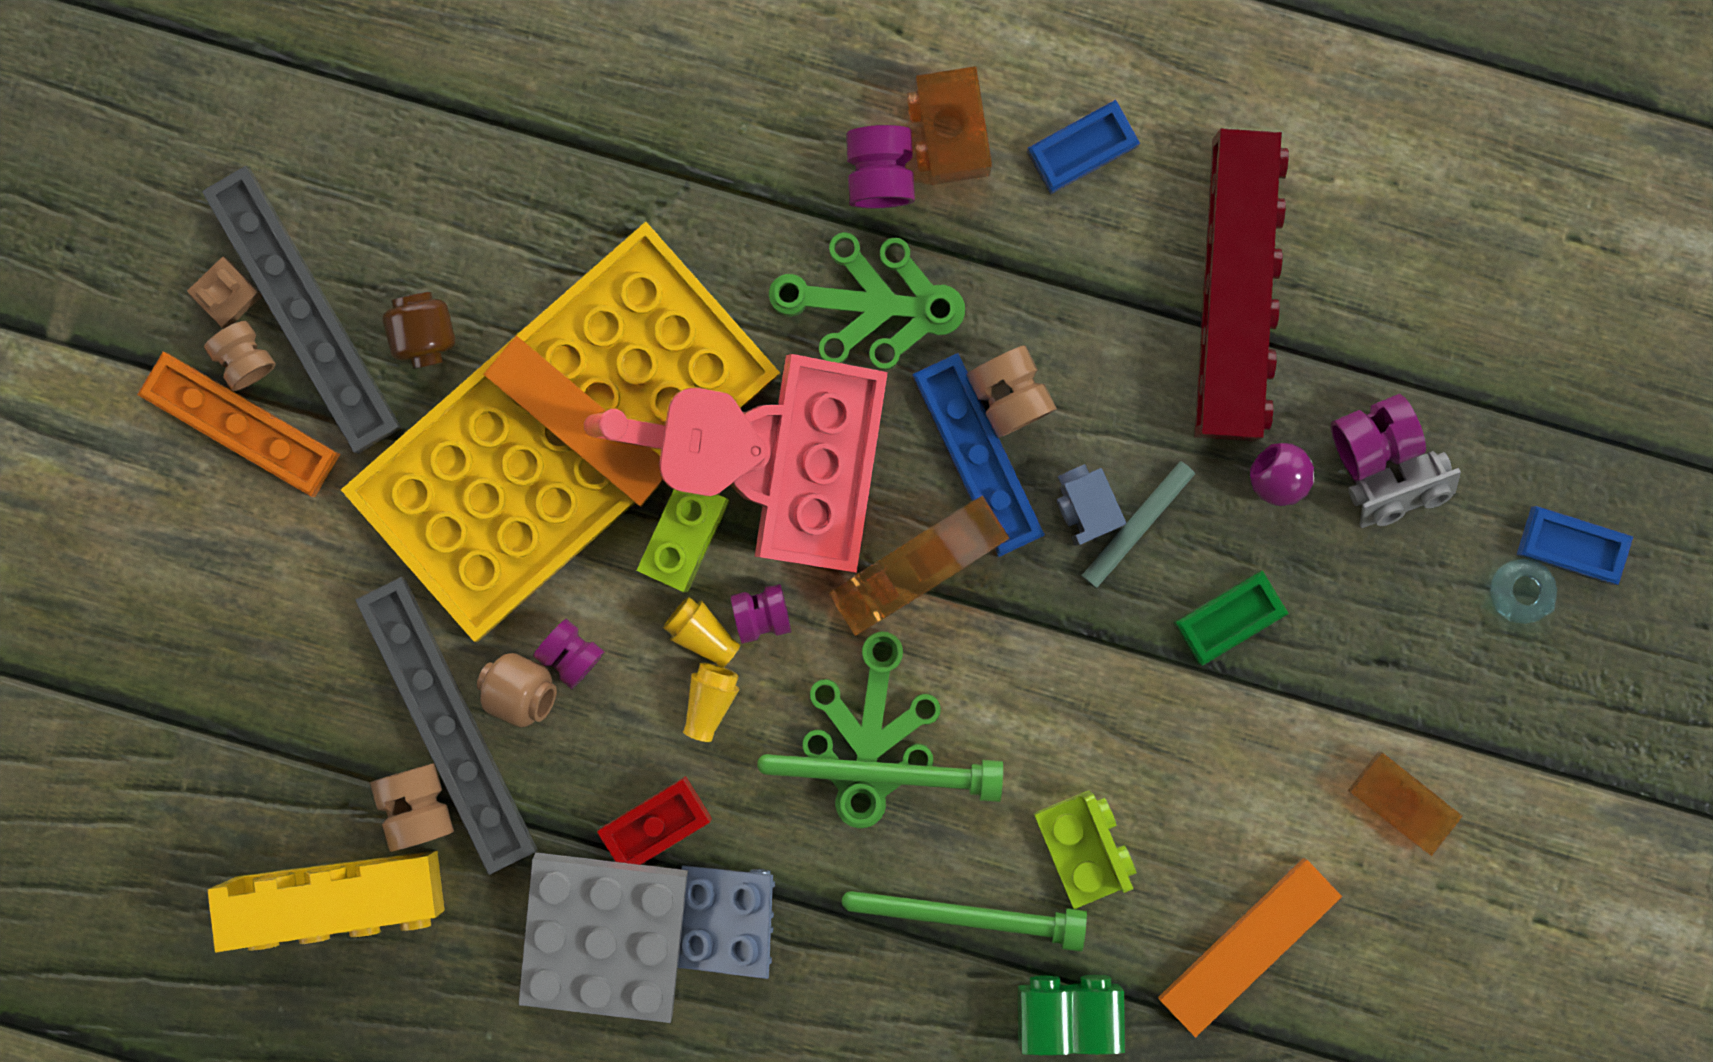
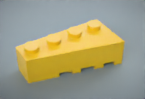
M437 850L237 876L207 889L215 953L248 948L250 951L268 949L279 946V942L298 940L299 944L316 943L330 939V934L349 932L350 937L369 936L380 933L381 926L400 924L401 931L422 929L431 926V918H436L445 911Z

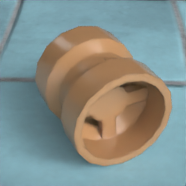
M240 321L222 329L204 345V349L211 360L219 362L222 367H226L223 378L232 391L241 390L256 383L270 373L276 365L268 351L257 349L258 345L255 342L256 333L248 321Z

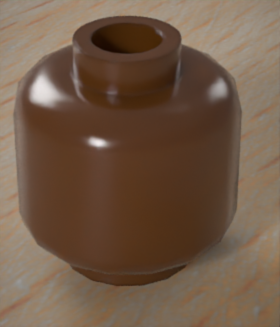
M431 292L418 293L391 300L393 308L384 313L383 324L392 356L401 361L411 360L413 369L443 363L441 353L450 350L455 345V335L447 304L440 299H433Z

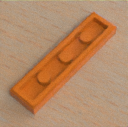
M517 335L483 374L640 507L645 504L664 481L659 469L660 456L650 447L589 436L584 430L585 419L592 414L604 413L606 410Z
M164 351L137 394L311 497H316L341 455Z
M1303 858L1179 976L1158 999L1196 1038L1342 898V895L1306 858Z

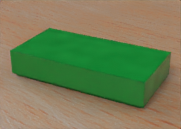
M1259 570L1176 620L1174 624L1198 664L1203 666L1289 613L1264 571Z

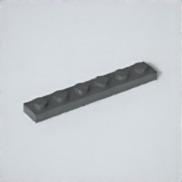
M244 166L203 190V195L353 452L360 454L402 429L251 169Z
M400 577L355 599L488 874L490 875L535 853L538 849L405 577Z

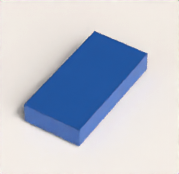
M1114 100L1028 147L1027 153L1051 195L1137 148L1140 142L1118 102Z
M1534 506L1530 509L1516 555L1611 585H1619L1633 536Z

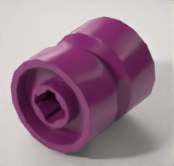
M874 125L848 131L846 133L847 162L855 166V171L848 176L849 205L857 208L880 209L906 206L914 203V173L905 167V164L913 158L912 130L908 127L897 125Z
M1400 393L1371 405L1370 414L1368 415L1358 410L1331 421V433L1335 447L1347 472L1355 481H1360L1384 471L1386 461L1388 460L1398 465L1425 454L1426 443L1420 422L1410 403Z

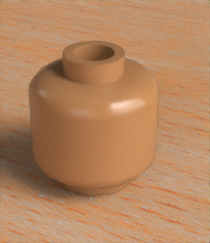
M516 653L504 654L494 663H487L481 670L477 680V689L481 691L480 702L483 710L496 718L520 728L529 726L535 721L540 722L545 719L554 705L557 693L556 686L552 684L551 672L546 667Z

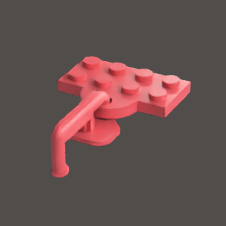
M789 354L785 358L778 405L757 406L743 413L733 397L727 393L701 388H688L680 391L672 398L668 407L665 425L627 419L622 411L609 409L604 413L588 416L584 421V430L589 436L594 438L661 449L660 473L665 483L674 490L714 496L730 485L745 500L761 505L762 511L754 557L857 573L888 372Z

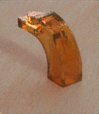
M982 495L875 562L828 594L856 636L1010 538Z

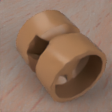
M1026 345L995 357L966 374L978 400L988 401L990 405L985 414L997 438L1027 426L1057 409L1045 384L1035 383L1033 379L1038 369Z
M435 763L369 782L377 810L384 811L387 814V818L381 825L389 852L418 845L454 832L447 805L437 802L436 799L442 788Z

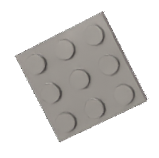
M535 853L532 859L519 1005L671 1023L688 870Z

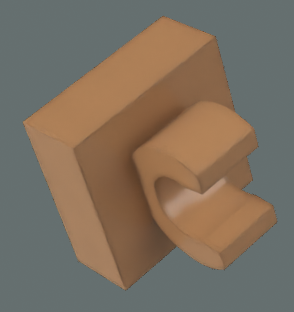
M225 257L217 261L187 290L192 298L222 328L234 324L262 297L261 292Z

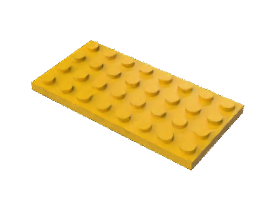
M644 222L517 334L521 340L606 411L618 409L625 414L627 419L659 425L666 424L668 407L672 398L684 389L701 388L727 393L733 397L740 409H743L781 375L777 368L647 222ZM513 339L341 489L345 496L474 642H479L635 504L630 497L483 375ZM650 447L661 456V449Z

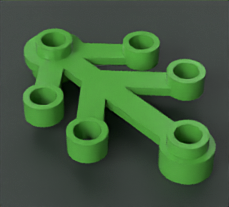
M846 232L839 233L832 238L829 245L830 256L837 264L844 265L865 292L807 286L801 277L794 274L779 276L773 281L769 289V299L772 307L783 316H797L806 307L863 313L839 333H830L822 338L819 344V353L822 360L843 363L853 347L892 316L913 318L891 339H878L872 344L869 358L872 365L879 370H889L895 367L900 355L927 333L937 336L952 333L961 325L965 315V304L958 291L947 285H932L910 258L908 244L900 238H890L882 244L880 248V261L887 269L898 272L915 297L894 295L860 253V245L857 238ZM846 240L853 244L854 252L851 256L843 258L836 254L835 247L840 241ZM891 246H899L903 249L905 256L900 262L892 263L885 256L886 250ZM792 285L798 289L799 296L794 302L787 303L779 297L780 290L784 286ZM935 301L946 302L950 309L949 314L944 318H936L930 311L932 303ZM832 340H837L844 346V352L838 358H830L825 354V345ZM884 345L891 347L894 351L893 360L889 363L877 361L875 351L878 347Z
M885 631L870 635L862 648L863 659L870 667L862 726L841 700L840 689L834 681L821 679L814 683L810 690L811 702L815 707L826 712L857 754L856 761L877 762L879 756L919 726L935 722L941 712L940 703L933 695L927 693L919 694L912 700L908 710L882 728L889 674L891 670L899 665L903 657V648L899 639ZM878 642H887L892 647V655L886 661H878L873 656V647ZM821 685H829L834 689L835 698L829 704H822L816 699V689ZM923 699H928L935 705L934 714L926 719L920 718L915 711L917 703ZM814 729L806 734L803 740V751L808 757L839 759L832 750L833 740L827 731ZM815 735L823 736L828 742L826 751L821 754L811 752L808 747L809 739ZM915 743L906 748L903 760L898 763L910 765L908 762L910 753L914 750H922L928 756L925 766H932L933 754L926 745ZM832 780L838 789L835 800L837 813L842 821L851 827H870L876 824L883 816L886 808L885 797L901 785ZM865 793L869 796L871 803L868 809L857 811L852 807L851 799L855 794Z

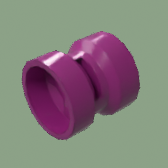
M781 584L765 587L762 593L751 595L747 592L731 595L736 626L742 644L756 641L761 634L769 632L776 636L792 632Z
M566 618L541 643L533 657L544 666L554 667L559 672V679L572 690L592 670L605 652L594 642H585L579 636L578 628Z

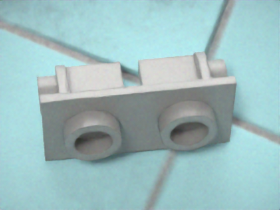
M1434 451L1399 464L1398 468L1405 481L1397 483L1390 467L1377 474L1356 481V485L1349 487L1348 490L1355 506L1363 504L1360 518L1361 528L1375 523L1378 526H1386L1398 521L1407 511L1423 505L1425 508H1434L1444 504L1456 493L1461 474L1460 469L1452 470L1450 460L1445 452L1436 454Z

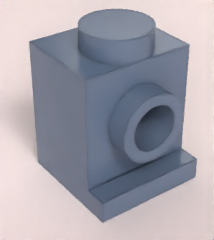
M1086 464L1058 476L1062 485L1060 489L1063 496L1056 499L1066 524L1069 527L1076 524L1080 532L1071 537L1075 546L1127 524L1102 468L1089 473Z

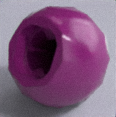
M1289 443L1271 444L1257 456L1250 468V482L1257 496L1266 503L1275 506L1294 505L1305 498L1313 486L1314 466L1310 457L1302 448Z

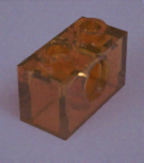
M976 66L916 75L915 91L907 93V103L911 123L920 122L923 141L915 142L919 173L928 171L930 185L990 176L992 161ZM942 117H952L960 123L962 131L953 138H945L936 132L934 123Z

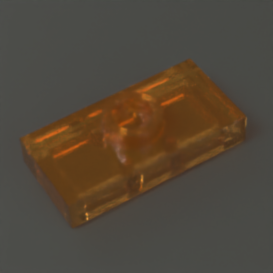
M1379 751L1348 789L1350 794L1430 856L1435 853L1463 817L1383 752Z

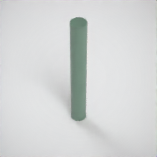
M1180 461L1081 576L1097 589L1192 479L1195 472Z

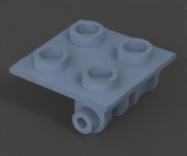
M682 866V870H688L678 968L768 979L769 964L772 963V957H770L771 933H773L771 918L774 917V911H772V890L775 887L773 875L770 874L771 871L752 869L750 872Z

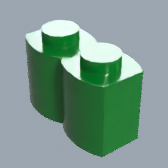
M1106 975L1081 976V984L1071 985L1060 984V977L1057 976L1030 977V985L1018 986V1046L1021 1053L1025 1055H1065L1073 1053L1101 1055L1125 1053L1123 988L1119 984H1111V977Z

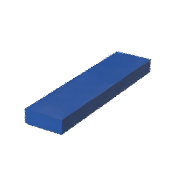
M959 353L912 374V377L997 556L1000 557L1045 536L1007 454L985 414L986 410L981 400H978L966 376L968 372Z

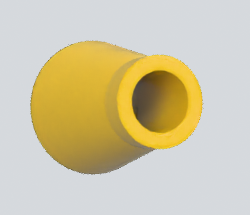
M689 596L680 603L663 626V629L671 634V641L713 661L720 668L725 667L741 646L730 636L702 600L696 603Z
M700 663L698 672L691 674L687 719L683 730L685 735L695 740L712 742L716 729L740 690L736 686L739 677L737 673L725 667L720 668L715 664Z

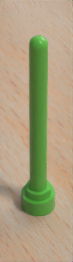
M771 754L762 755L757 761L758 770L765 775L969 789L970 795H979V801L1000 802L1002 795L1003 761L982 760L981 765L972 764L971 769Z
M849 891L842 897L843 908L850 912L1052 937V943L1061 944V949L1082 952L1084 947L1087 911L1066 908L1065 913L1055 912L1054 917L855 891Z

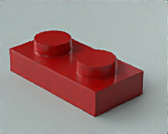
M684 776L602 826L597 833L615 862L641 865L709 824L712 817L688 778Z

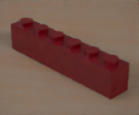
M1221 128L1212 139L1194 438L1257 441L1264 438V430H1270L1272 427L1273 401L1266 400L1267 379H1274L1277 355L1275 349H1269L1270 329L1277 328L1280 312L1279 299H1272L1273 279L1280 278L1283 262L1282 249L1275 248L1276 229L1283 228L1286 212L1285 198H1278L1279 178L1285 179L1289 162L1288 148H1281L1282 132Z

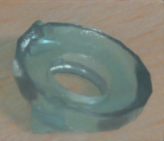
M1522 558L1509 561L1498 569L1492 579L1490 594L1498 614L1511 622L1527 624L1539 621L1555 611L1557 586L1555 578L1547 567L1535 560ZM1521 576H1528L1534 579L1539 586L1538 599L1529 606L1518 602L1513 594V586Z

